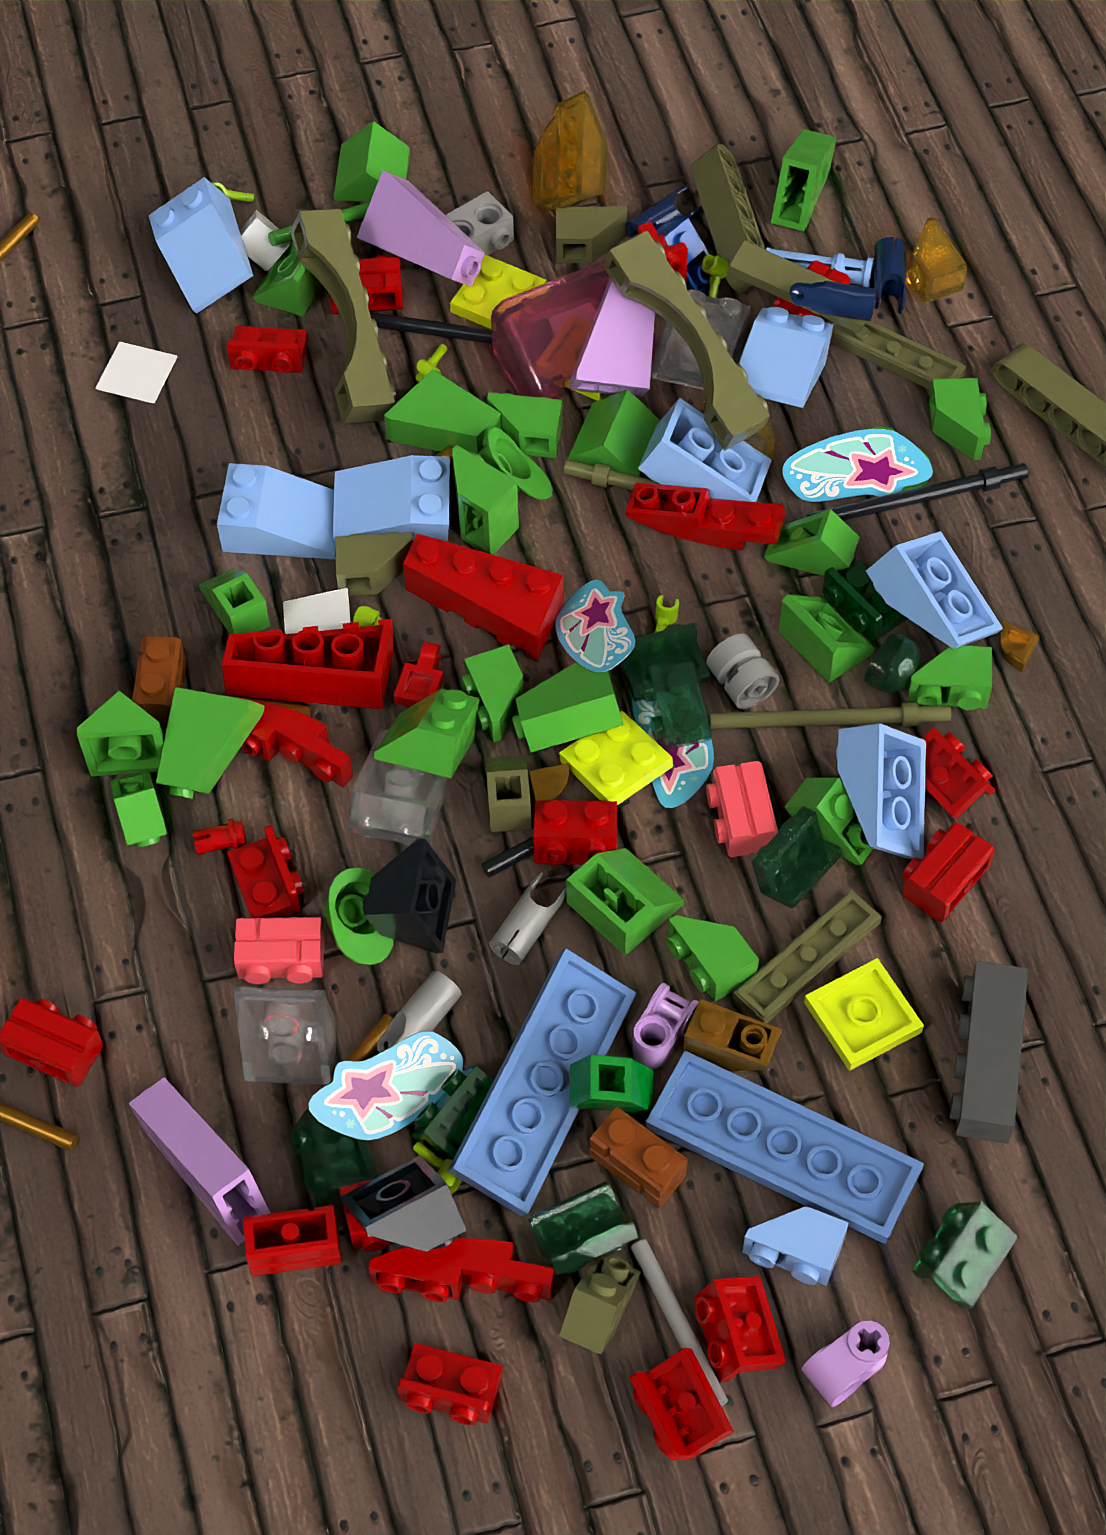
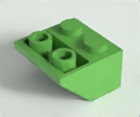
M456 445L452 449L461 539L481 552L494 555L519 529L517 482L509 473L502 470L499 471L484 462L478 454L468 452Z
M626 848L596 853L566 879L567 904L624 956L630 953L681 908L685 901Z

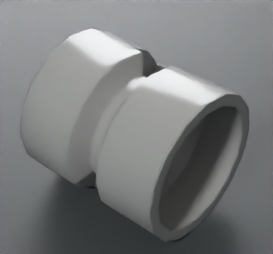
M744 633L728 637L719 643L707 657V667L718 682L725 685L726 693L737 708L747 709L758 705L767 699L779 684L778 674L766 659L761 658L760 650L750 637Z

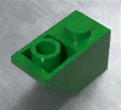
M592 1054L570 1064V1108L613 1111L616 1107H619L625 1113L650 1115L654 1108V1070L632 1058Z

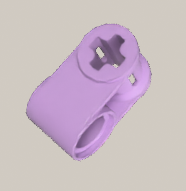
M662 983L653 994L648 1007L634 1027L632 1056L634 1060L650 1069L662 1067L685 1035L699 1001L693 1000L690 1002L671 992L670 986ZM646 1039H656L661 1044L650 1046L643 1041Z
M861 1321L832 1344H828L817 1351L806 1361L801 1370L831 1407H835L852 1395L862 1383L885 1365L890 1344L889 1335L879 1323ZM860 1342L866 1346L874 1343L876 1345L875 1353L873 1354L869 1349L861 1352L859 1350Z

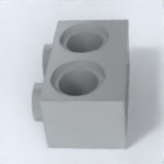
M488 191L445 215L485 252L484 255L488 256L497 250L505 248L514 241L513 216Z

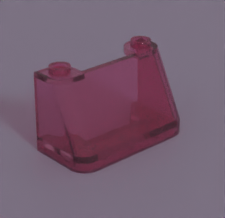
M605 260L501 301L492 311L493 354L520 396L548 397L561 400L564 393V382L571 379L610 279L603 267ZM655 331L653 334L651 367L662 362V347Z

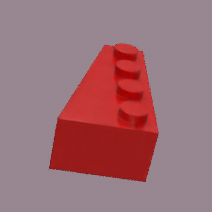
M417 533L403 562L406 590L445 612L453 611L463 617L465 623L476 629L480 626L496 635L497 641L505 645L509 644L510 647L514 645L526 652V657L538 663L564 602L563 575Z
M393 619L378 620V625L359 627V622L342 623L343 629L319 631L318 626L303 627L302 631L292 634H283L281 629L229 634L221 664L225 693L228 696L383 709L394 654Z

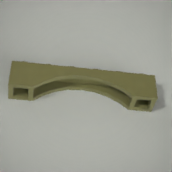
M341 209L299 211L290 230L298 261L326 288L336 304L344 324L347 341L346 362L341 379L334 390L342 423L384 421V414L395 405L396 392L393 384H389L386 373V356L383 351H380L377 341V323L370 316L368 291L366 287L362 286L359 276V259L357 255H353L351 248L350 227L348 223L344 222Z
M645 231L612 248L603 267L621 295L659 314L676 329L693 353L704 382L706 401L704 421L724 451L761 431L770 418L765 400L761 395L754 392L748 383V377L744 368L734 362L727 351L724 338L718 332H714L708 323L706 312L699 302H694L687 291L684 278L678 271H674L667 261L663 246L658 241H654L649 232Z

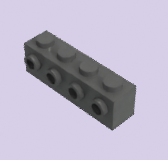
M976 961L973 975L964 976L961 1000L968 1001L969 1005L968 1014L960 1015L957 1039L965 1040L964 1054H956L953 1075L954 1079L961 1080L960 1093L953 1092L949 1114V1119L957 1120L955 1136L1009 1143L1015 1127L1028 968Z

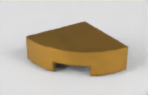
M1003 620L1001 625L1003 629L1000 631L998 639L1000 651L1010 665L1023 672L1038 643L1040 635Z
M568 763L529 771V780L534 800H558L569 784Z

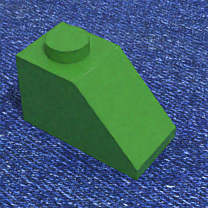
M830 509L784 524L777 544H768L764 558L768 562L821 576L825 575V571L831 567L836 571L850 567L860 537Z
M149 770L111 780L113 799L127 846L136 843L137 847H145L160 841V836L166 835L167 830Z

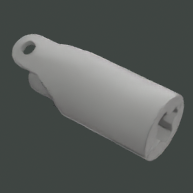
M543 872L537 875L529 884L489 942L491 950L501 959L506 951L509 950L503 960L510 964L519 965L566 896L565 888L555 903L548 907L537 905L531 899L530 894L542 878Z
M432 971L380 1037L377 1043L378 1052L381 1053L417 1033L432 1032L461 997L462 993L459 987L444 974ZM387 1041L388 1047L384 1049L383 1045Z

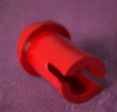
M233 818L228 819L227 824L193 830V838H196L194 845L198 856L232 847L235 849L247 844L242 820L234 822Z

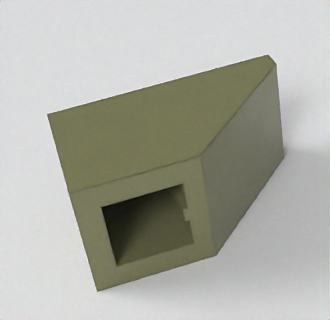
M627 206L556 207V264L593 263L627 236Z
M413 532L335 536L338 589L348 588V596L379 594L404 571L403 562L413 543Z
M526 756L485 758L491 832L532 829Z
M600 1254L574 1289L559 1337L602 1354L617 1330L642 1271L630 1267V1264L622 1258L615 1256L606 1257Z

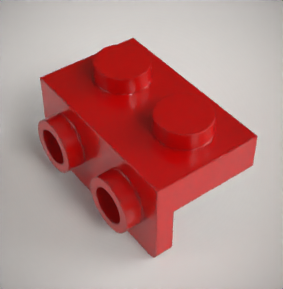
M535 800L534 863L584 865L596 853L617 850V801Z
M683 1348L649 1372L636 1371L629 1376L635 1389L633 1391L634 1400L640 1410L648 1415L655 1429L653 1434L654 1440L660 1451L668 1456L669 1459L692 1460L734 1432L692 1349Z

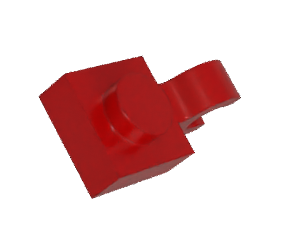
M425 641L421 648L417 665L405 662L393 695L395 704L411 707L441 689L444 675L443 671L438 670L441 661V655L438 654L439 644Z

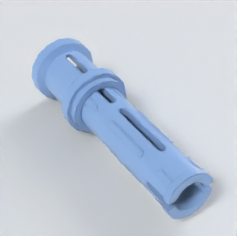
M766 248L767 251L806 269L812 261L817 260L828 265L831 270L836 269L847 274L850 278V284L862 285L863 287H870L874 258L868 257L866 261L845 258V255L838 253V255L834 254V257L831 258Z

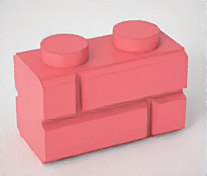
M754 761L741 763L739 766L734 764L716 767L713 770L712 784L706 785V793L710 809L717 808L719 819H714L717 843H725L727 854L730 857L749 855L751 852L757 854L774 851L777 847L778 829L762 763Z
M321 917L236 919L234 965L238 979H245V981L252 984H264L269 982L270 978H287L290 982L303 984L310 982L312 978H323L325 935Z

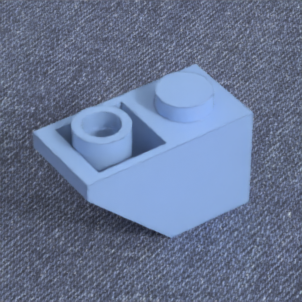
M805 1206L749 1228L744 1238L742 1253L749 1255L751 1261L762 1267L773 1268L775 1265L790 1271L791 1275L802 1283L809 1285L820 1283L827 1286L845 1240L849 1223Z

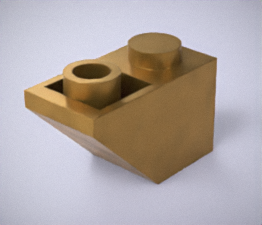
M700 999L684 1035L683 1053L688 1051L730 1072L766 1070L782 1029Z

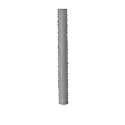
M646 1239L636 1242L631 1246V1250L681 1349L689 1348L693 1350L720 1405L723 1406L728 1402V1399Z

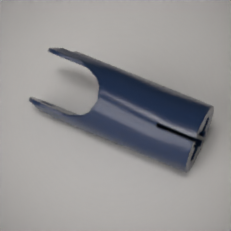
M686 185L676 189L626 224L628 237L631 238L638 233V225L652 222L657 230L665 223L692 218L700 211L702 206L687 215H682L675 205L676 196L690 186Z
M886 237L875 244L874 288H876V303L874 308L878 309L881 293L894 296L898 301V313L901 314L905 307L907 246L899 238H896L894 241V237Z
M831 281L815 282L812 284L796 282L790 288V295L796 305L810 307L820 314L871 321L875 305L876 288Z

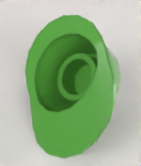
M494 427L488 430L486 435L487 445L478 453L484 462L499 471L502 470L509 473L517 482V491L523 490L529 496L538 500L549 499L552 496L553 489L544 471L516 445L507 433Z
M355 867L345 869L335 876L329 887V894L324 903L323 914L325 922L332 931L336 944L343 954L355 963L369 966L378 964L389 956L393 947V939L380 935L364 916L363 899L368 894L371 877L374 874L369 870Z

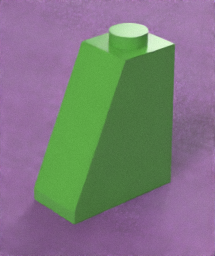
M806 129L801 131L783 157L771 219L772 224L803 232L806 230L829 174L837 137Z
M431 370L384 414L386 438L388 440L439 452L448 446L454 448L458 445L468 452L478 454L487 445V431L493 427L502 430L500 412L435 370Z
M575 662L516 698L519 715L512 716L518 739H527L531 753L624 725L609 671L592 672L581 666L578 662Z
M175 687L156 783L169 786V795L193 799L194 792L209 794L263 715L265 706L251 700Z

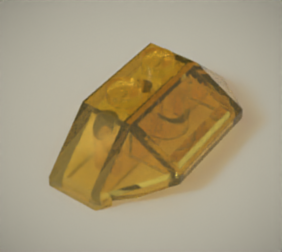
M585 90L555 105L552 112L554 117L545 127L534 151L532 203L538 208L556 212V209L575 207L606 193L607 140L591 99Z

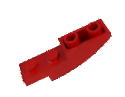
M635 482L625 511L628 518L662 533L697 543L735 550H743L745 541L777 544L786 516L785 508L782 504L713 499L709 496L708 488Z
M251 700L264 705L265 708L263 715L240 747L241 750L250 756L258 755L269 762L279 751L288 761L295 764L300 762L310 768L322 781H332L343 788L353 777L350 756L330 745L325 724L286 707Z
M458 1238L446 1247L431 1249L427 1252L406 1246L371 1259L368 1267L371 1283L377 1284L378 1289L392 1294H401L403 1290L421 1293L423 1298L440 1303L447 1302L448 1298L460 1300L463 1284H468L472 1290L484 1294H494L496 1290L514 1293V1297L531 1303L539 1302L540 1299L552 1300L555 1286L554 1268L514 1261V1243L492 1239Z

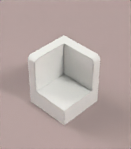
M256 210L239 231L247 256L265 271H268L290 246V241L272 246L268 239V233L279 230V228Z

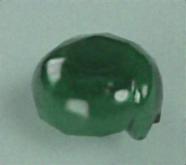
M891 634L872 658L865 672L864 681L884 693H895L903 690L910 685L911 676L920 668L921 655L918 645L902 634L899 636Z

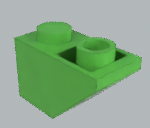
M978 378L933 379L929 398L932 432L973 461L981 460L984 445H989L991 439L990 423L983 420L987 406L986 394L979 392Z
M488 392L487 404L501 413L502 431L507 433L526 455L557 458L563 423L562 400Z
M232 568L199 585L201 592L229 634L259 632L270 627L266 601L246 572Z
M509 644L465 658V675L460 676L464 693L480 698L477 723L481 730H488L493 743L502 739L512 720V716H514L518 709L516 698L524 694L523 674Z
M965 645L956 649L948 647L911 676L907 703L918 702L920 706L950 705L951 707H960L964 710L987 709L992 690V647Z
M806 778L785 805L786 810L808 837L855 865H862L874 849L867 842L840 778Z
M677 915L669 919L666 943L670 952L677 960L683 959L690 968L689 973L694 985L700 992L707 991L714 1002L741 987L757 973L759 958L735 927Z

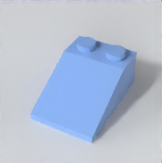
M205 177L148 215L155 240L195 313L200 312L253 276L230 198Z
M763 307L754 321L739 362L744 368L748 377V383L754 392L765 399L803 408L826 364L834 324L824 322L818 316L806 315L802 317L789 314L786 309L781 307Z
M679 398L655 427L638 469L651 480L661 485L708 488L709 496L713 499L756 502L772 459L745 441H741L724 451L704 421L705 414Z
M411 455L335 471L333 542H335V536L386 534L390 532H413V541L418 533L447 542L449 530L450 457Z
M229 463L217 521L222 551L336 560V543L333 542L334 490L269 466Z
M941 531L894 546L866 570L875 590L882 596L886 604L953 649L996 634L1003 629Z
M880 723L838 729V745L836 748L837 770L869 846L910 860L915 857L922 860L924 856L926 741Z

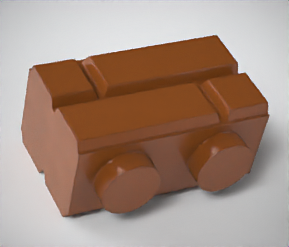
M145 636L141 641V656H139L132 701L160 723L161 729L167 730L175 687L183 688L187 659L185 652H183L184 647L181 639L177 637Z
M616 1107L590 1138V1157L637 1193L643 1192L644 1198L657 1208L663 1206L686 1177L688 1159L619 1107Z

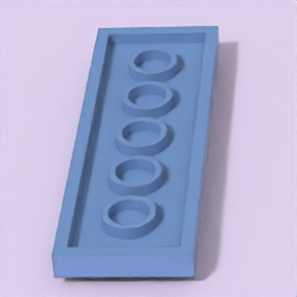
M566 948L562 950L555 960L447 1172L519 1216L527 1215L579 1111L578 1108H570V1064L590 1054L606 1056L636 992Z
M684 1051L646 1120V1128L651 1132L798 1203L849 1223L848 1227L885 1245L924 1163L688 1051Z

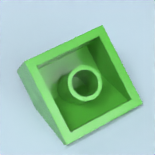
M440 689L399 713L375 750L374 759L452 778L475 739L480 698L466 695L460 690Z

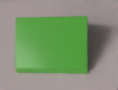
M374 121L370 122L341 144L334 200L370 202L383 170L407 180L410 147Z
M292 242L268 270L252 298L257 303L304 316L322 284L308 269L299 263L294 243Z
M628 389L592 403L568 459L593 466L596 463L612 466L614 471L641 477L643 472L638 467L655 427L661 420Z
M787 594L782 600L778 632L828 683L871 656L876 650L825 598Z
M121 691L114 694L77 727V737L91 776L136 774L147 770L150 773L158 772L164 744L160 723Z

